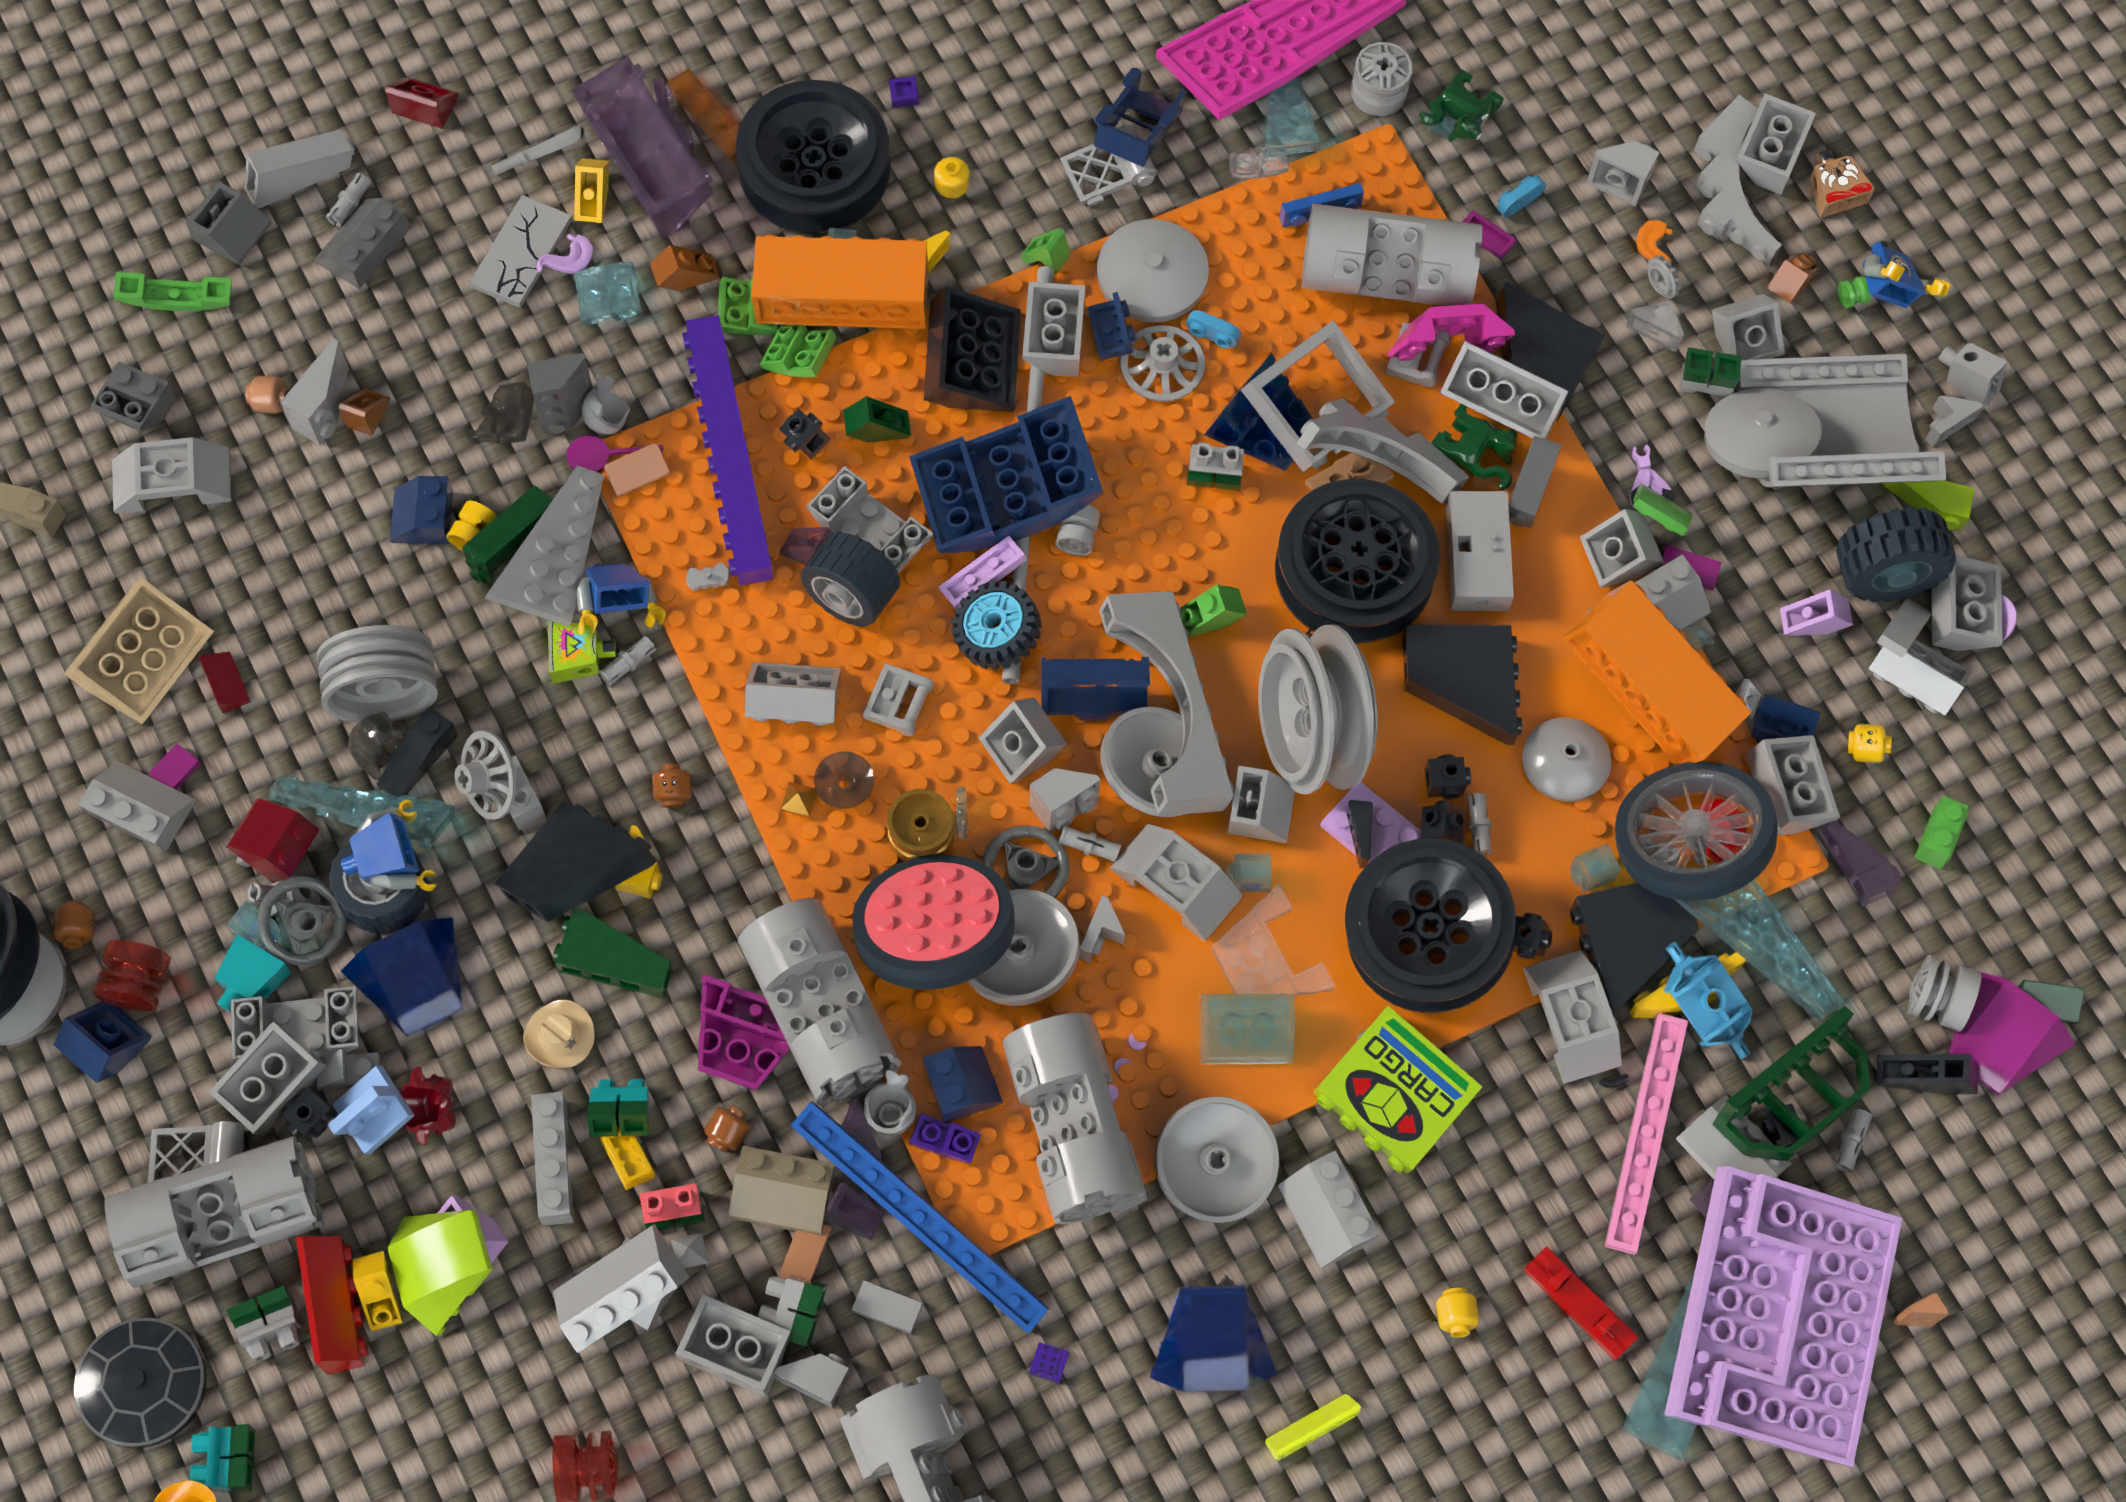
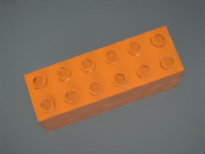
M772 234L756 236L751 295L756 324L926 329L929 272L927 241L913 238L907 240H891L889 238L873 240L860 237L839 239L831 236L807 238L802 235L793 237H778Z
M1632 580L1609 592L1562 637L1563 641L1676 765L1688 762L1697 763L1705 760L1752 713L1746 707L1744 699L1738 694L1733 693L1726 685L1724 677L1718 672L1713 671L1706 663L1704 655L1698 650L1693 649L1686 641L1684 633L1678 628L1673 627L1666 619L1664 611L1658 606L1653 605L1646 597L1644 589L1640 585L1633 583Z

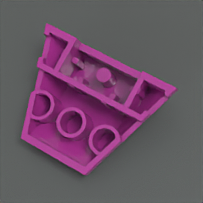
M1981 972L1980 989L1971 1015L1960 1032L1955 1030L1948 1054L1970 1053L1979 1065L1978 1081L1999 1095L2064 1051L2073 1047L2075 1043L2059 1016L2008 979Z
M702 974L698 1071L757 1091L790 1050L788 1043L765 997Z

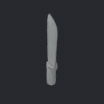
M580 126L571 128L534 147L492 165V170L495 175H499L518 165L524 166L533 160L570 146L580 139L581 128Z

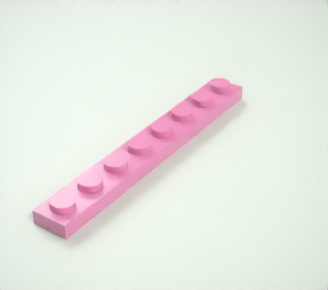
M1662 1013L1656 1015L1604 1247L1632 1255L1637 1253L1688 1020Z

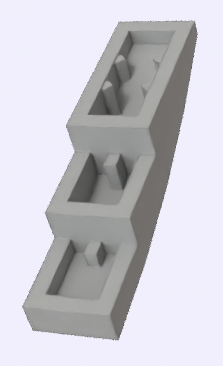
M1907 598L1877 643L1903 658L1932 612Z

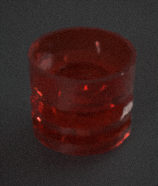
M111 940L107 942L101 962L109 970L101 971L97 974L99 983L94 985L93 995L99 1000L127 1010L145 1012L156 1010L159 1004L157 997L162 994L163 990L154 981L166 979L171 956L155 947L133 941Z
M605 1430L601 1432L600 1446H597L595 1433L589 1432L586 1447L580 1448L576 1433L554 1435L552 1460L556 1501L580 1502L583 1487H588L592 1502L598 1501L599 1486H603L605 1500H614L619 1478L617 1449L615 1448L611 1431Z

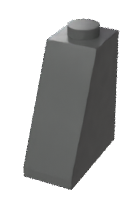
M1534 435L1508 504L1509 521L1512 524L1531 528L1555 466L1561 444Z

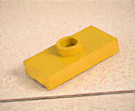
M619 1127L618 1136L600 1137V1141L626 1190L655 1178V1172L636 1136H621Z

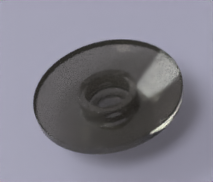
M837 752L826 757L818 765L814 775V785L818 796L826 804L839 809H848L860 805L869 797L874 786V774L870 764L860 755L852 752ZM846 780L850 782V785L842 788L839 786V783Z

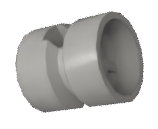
M1087 505L1076 514L1062 521V526L1059 527L1056 539L1058 549L1076 556H1085L1092 553L1095 541L1093 533L1097 531L1100 519L1098 509Z

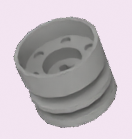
M1388 42L1370 44L1360 51L1356 59L1351 84V97L1360 110L1372 116H1387L1394 114L1402 108L1407 99L1412 76V61L1408 53L1400 46Z
M1928 955L1913 979L1909 993L1908 1014L1917 1017L1923 1009L1922 1019L1929 1021L1935 1012L1939 1010V1025L1960 1032L1966 1025L1975 1005L1981 984V972L1959 965L1953 975L1949 976L1950 962L1943 960L1938 966V957Z

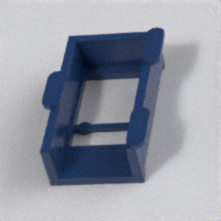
M1132 68L1123 79L1122 84L1125 88L1112 106H1104L1095 118L1098 128L1094 146L1144 167L1147 159L1172 123L1182 113L1187 91L1182 89L1172 103L1139 90L1142 72L1138 68ZM1129 108L1158 120L1159 123L1156 126L1150 125L1125 113ZM1123 118L1149 129L1152 133L1145 141L1115 127Z
M1041 657V708L1046 715H1078V719L1081 721H1107L1111 718V715H1122L1136 708L1148 707L1147 687L1150 685L1149 657H1141V661H1134V659L1125 661V659H1049V661H1046V657ZM1075 685H1096L1090 687H1074Z

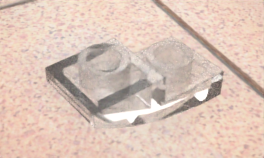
M1260 147L1258 156L1248 153H1231L1228 161L1231 178L1254 179L1270 177L1288 172L1289 170L1287 151L1279 148Z

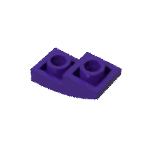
M921 1113L918 1116L909 1145L970 1164L981 1134L955 1123L949 1125Z

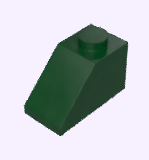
M868 396L843 410L846 436L867 443L906 439L911 436L907 410Z

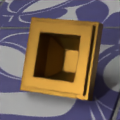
M788 782L780 810L810 818L818 789Z

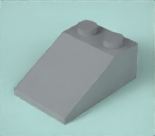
M334 338L281 401L292 429L319 446L325 439L331 437L335 431L340 413L339 403L343 399L349 370L340 344Z

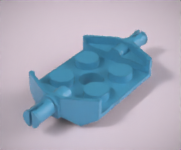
M1677 942L1671 943L1665 949L1674 960L1675 967L1664 992L1671 993L1703 1040L1699 1043L1701 1046L1728 1043L1733 1047L1740 1059L1747 1057L1751 1051L1742 1040V1037H1744L1743 1032L1751 1022L1753 1009L1716 955L1691 958V956H1685ZM1711 992H1715L1719 998V1003L1714 1009L1710 1008L1707 1003V997Z

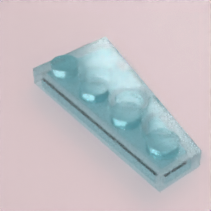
M1300 75L1269 93L1265 157L1319 151V140Z

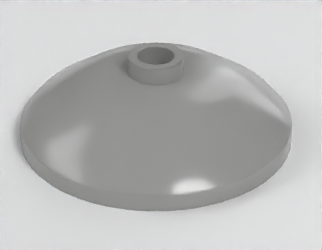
M1561 717L1543 722L1530 733L1523 747L1522 764L1528 780L1540 793L1557 801L1577 802L1593 796L1603 787L1611 770V753L1606 740L1593 726L1578 719ZM1572 749L1575 755H1569L1565 750Z

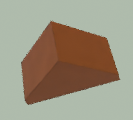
M363 389L340 402L339 410L346 427L373 436L390 403V397Z

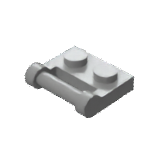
M1403 322L1398 338L1408 327L1409 323ZM1441 332L1435 336L1436 340L1432 343L1434 347L1425 371L1417 370L1423 352H1420L1416 355L1415 359L1409 361H1399V357L1390 358L1386 374L1422 386L1434 387L1438 378L1436 373L1444 349L1449 346L1451 336L1447 332Z
M885 663L863 717L866 720L897 730L899 733L911 737L917 728L915 722L928 693L932 692L935 683L929 678ZM909 685L914 686L917 690L905 718L896 717Z

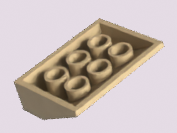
M141 577L130 588L64 672V675L92 695L138 723L143 724L214 631Z

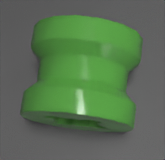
M1859 276L1852 282L1845 280L1838 284V295L1844 308L1854 307L1855 303L1865 304L1870 302L1871 295L1865 277Z

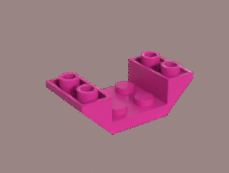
M1484 304L1430 307L1408 325L1389 350L1388 358L1399 357V361L1413 360L1417 354L1426 351V347L1436 340L1435 336L1441 332H1448L1449 336L1464 333L1465 341L1493 354L1494 350L1504 346L1505 342L1515 335L1512 327Z

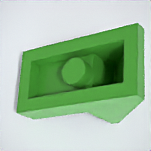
M1060 227L1034 237L1020 258L1027 265L1036 261L1042 262L1045 266L1053 268L1054 274H1057L1070 257V250L1064 230Z

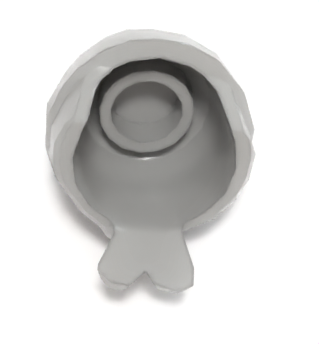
M598 373L596 385L583 400L582 416L585 424L591 430L600 434L612 435L624 426L630 407L623 399L610 392L614 379L609 376L604 378L601 373Z
M888 1069L886 1072L887 1083L878 1084L867 1093L864 1103V1114L868 1124L876 1132L886 1136H896L905 1132L913 1124L916 1116V1103L906 1085L909 1081L908 1074L903 1073L898 1076L896 1070Z

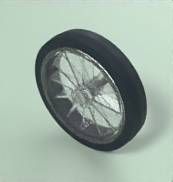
M1715 762L1682 763L1649 775L1627 794L1619 807L1615 822L1616 847L1629 875L1642 887L1655 894L1685 901L1707 900L1725 896L1752 882L1770 862L1775 852L1778 837V820L1775 808L1768 792L1761 783L1738 768ZM1706 794L1701 808L1692 809L1689 795ZM1716 795L1728 798L1709 812ZM1685 796L1688 811L1682 813L1668 801ZM1740 805H1742L1748 811L1740 814L1727 816ZM1659 807L1673 819L1650 814ZM1753 825L1751 834L1732 830ZM1642 827L1662 830L1654 833L1640 835V830ZM1720 842L1744 847L1734 854ZM1666 844L1651 856L1644 850ZM1683 848L1676 867L1663 864V862ZM1706 848L1712 849L1724 861L1708 866ZM1692 851L1694 852L1696 864L1704 865V867L1685 868Z

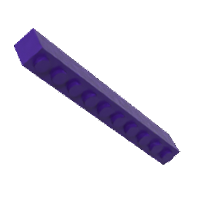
M716 315L685 321L687 332L682 333L685 350L691 349L692 357H687L690 374L696 373L697 381L692 382L695 399L701 398L702 406L697 407L700 424L706 423L707 431L702 432L705 449L711 448L713 455L707 457L710 474L716 473L718 481L712 482L715 499H722L723 507L718 508L721 525L727 524L728 533H723L726 551L732 550L733 559H728L731 577L737 576L739 586L773 580L770 556L720 317Z

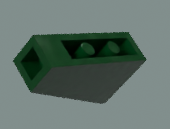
M535 485L532 486L462 547L466 558L465 563L470 569L469 574L477 583L481 585L486 583L492 588L554 498Z
M573 908L571 916L567 915L562 926V933L565 934L562 943H557L553 953V961H555L560 973L660 998L665 997L673 972L669 960L580 908Z

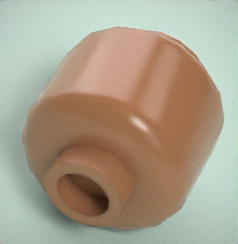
M257 376L247 384L245 391L246 402L257 413H281L284 410L281 401L288 394L290 388L286 386L285 381L280 377Z

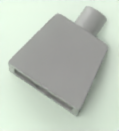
M1972 343L1967 344L1960 352H1957L1950 346H1947L1942 351L1938 360L1950 367L1946 380L1947 383L1967 400L1980 402L1983 405L1982 411L1999 394L2007 361Z

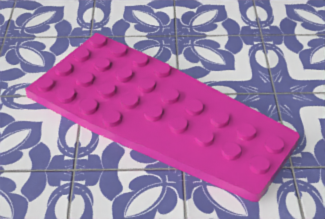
M1253 0L1220 15L1156 50V59L1207 109L1221 120L1296 78L1405 7L1406 0Z

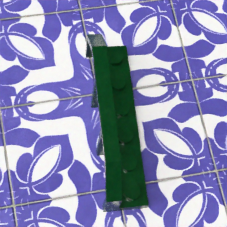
M1846 1006L1841 1008L1728 1099L1712 1125L1745 1156L1788 1161L1864 1098L1870 1090L1867 1052L1847 1034L1850 1030L1847 1024L1854 1013ZM1832 1039L1855 1060L1858 1091L1847 1100L1809 1065L1812 1060L1810 1057L1814 1054L1817 1056L1822 1055L1831 1045L1830 1041ZM1793 1071L1800 1075L1835 1109L1812 1129L1771 1090L1775 1085L1781 1088L1792 1077L1791 1072ZM1754 1102L1758 1104L1763 1102L1800 1139L1791 1147L1753 1143L1730 1122L1735 1118L1739 1121L1751 1111V1105Z

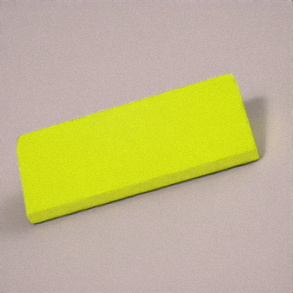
M1344 1394L1265 1440L1266 1445L1275 1460L1280 1461L1358 1416L1361 1406L1349 1395Z

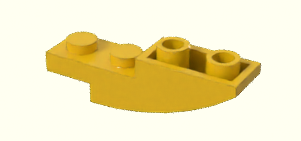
M1739 950L1731 956L1725 953L1718 958L1729 975L1738 971L1746 961ZM1670 975L1657 984L1659 987L1651 994L1646 990L1633 1000L1635 1005L1629 1012L1633 1018H1656L1658 1013L1670 1016L1684 1013L1671 993L1664 992ZM1711 992L1708 995L1707 1003L1718 998L1715 992Z

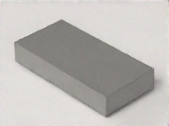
M863 1281L852 1312L911 1334L923 1303Z

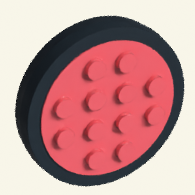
M955 855L918 857L885 870L865 887L853 911L854 941L865 965L881 979L894 985L911 989L925 990L951 987L983 974L1004 955L1012 941L1015 928L1014 905L1003 879L990 867L973 859Z

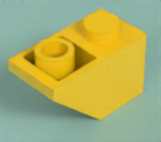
M384 1251L353 1259V1280L371 1332L403 1323L393 1276Z

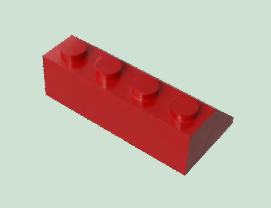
M340 1236L296 1237L315 1364L327 1375L364 1367V1357L369 1355L366 1338L360 1335L359 1325L364 1324L361 1307L356 1306L354 1295L358 1294L350 1271V1264L353 1263L354 1259L351 1245H346Z

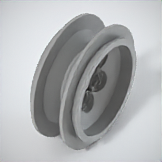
M1337 625L1319 627L1310 639L1298 629L1282 630L1276 635L1262 664L1259 679V716L1264 742L1270 759L1278 773L1284 780L1288 781L1289 786L1297 793H1314L1321 788L1325 780L1335 788L1342 790L1351 789L1357 786L1363 779L1373 757L1377 740V701L1368 664L1349 634Z

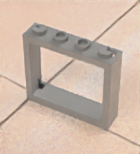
M1334 320L1241 389L1302 472L1311 466L1316 470L1328 461V458L1325 456L1326 454L1333 451L1336 455L1341 450L1320 448L1311 454L1309 450H1304L1297 444L1299 440L1298 435L1263 391V387L1322 343H1325L1372 405L1373 409L1364 415L1366 419L1369 418L1371 420L1378 416L1386 417L1389 414L1386 409L1395 403Z

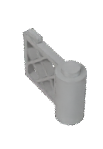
M1124 125L1118 128L1123 132L1140 138L1134 125ZM1094 144L1060 158V162L1082 206L1087 204L1088 207H1092L1103 202L1104 196L1132 184L1142 187L1147 186L1154 181V177L1157 175V170L1150 157L1147 159L1144 167L1114 154H1111L1108 162L1095 158L1097 151L1102 149L1095 147ZM1077 160L1087 162L1082 173L1071 170L1069 164ZM1092 164L1104 168L1100 178L1087 175ZM1109 170L1119 172L1123 179L1114 183L1105 180ZM1084 180L1097 184L1095 191L1083 195L1081 187Z
M222 1121L206 1126L152 1129L148 1183L158 1180V1173L167 1164L176 1172L175 1175L189 1171L197 1162L203 1167L243 1153L245 1126L239 1122ZM205 1134V1145L195 1154L187 1144L196 1135ZM173 1136L178 1143L164 1155L160 1151L161 1137ZM184 1148L192 1158L179 1170L171 1160Z

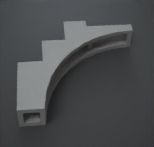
M1738 95L1702 132L1694 149L1703 160L1710 162L1701 172L1696 188L1703 196L1712 199L1702 210L1697 225L1706 234L1712 235L1717 240H1720L1724 234H1727L1734 243L1740 244L1750 251L1757 260L1763 261L1769 266L1776 259L1782 244L1764 229L1752 213L1744 197L1739 178V164L1736 161L1743 140L1746 138L1758 108L1741 95Z
M1344 398L1334 402H1327L1319 412L1320 418L1310 419L1304 424L1300 431L1302 435L1297 441V444L1304 450L1334 448L1368 457L1407 477L1440 503L1447 501L1450 491H1459L1469 478L1464 471L1420 433L1409 437L1407 435L1404 436L1383 416H1378L1371 420L1369 418L1366 419Z

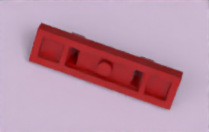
M1547 1246L1524 1268L1523 1271L1614 1361L1637 1340L1638 1336ZM1567 1279L1568 1281L1559 1289V1287Z

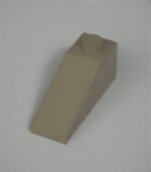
M0 482V517L52 539L66 517L58 500L30 488Z

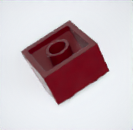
M258 798L226 848L272 883L292 876L320 829L297 811Z

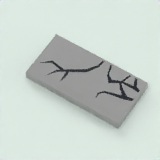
M521 195L471 279V288L521 308L541 273L537 272L536 268L539 258L544 254H553L572 222V216Z

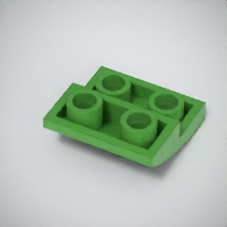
M722 277L719 281L718 315L722 332L743 335H772L777 333L778 325L756 324L751 297L753 277L750 282Z
M780 325L760 366L768 371L788 376L817 377L837 337L832 329L808 331L805 325Z
M1643 483L1640 484L1633 499V507L1642 515L1651 517L1663 524L1667 530L1683 536L1689 528L1692 513Z

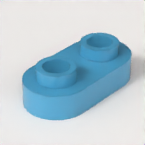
M1538 175L1526 177L1519 184V187L1513 191L1507 190L1499 197L1497 210L1505 218L1510 217L1540 196L1546 188V183Z
M1193 310L1186 321V326L1192 335L1209 339L1222 348L1236 347L1242 336L1241 331L1235 325L1203 311Z

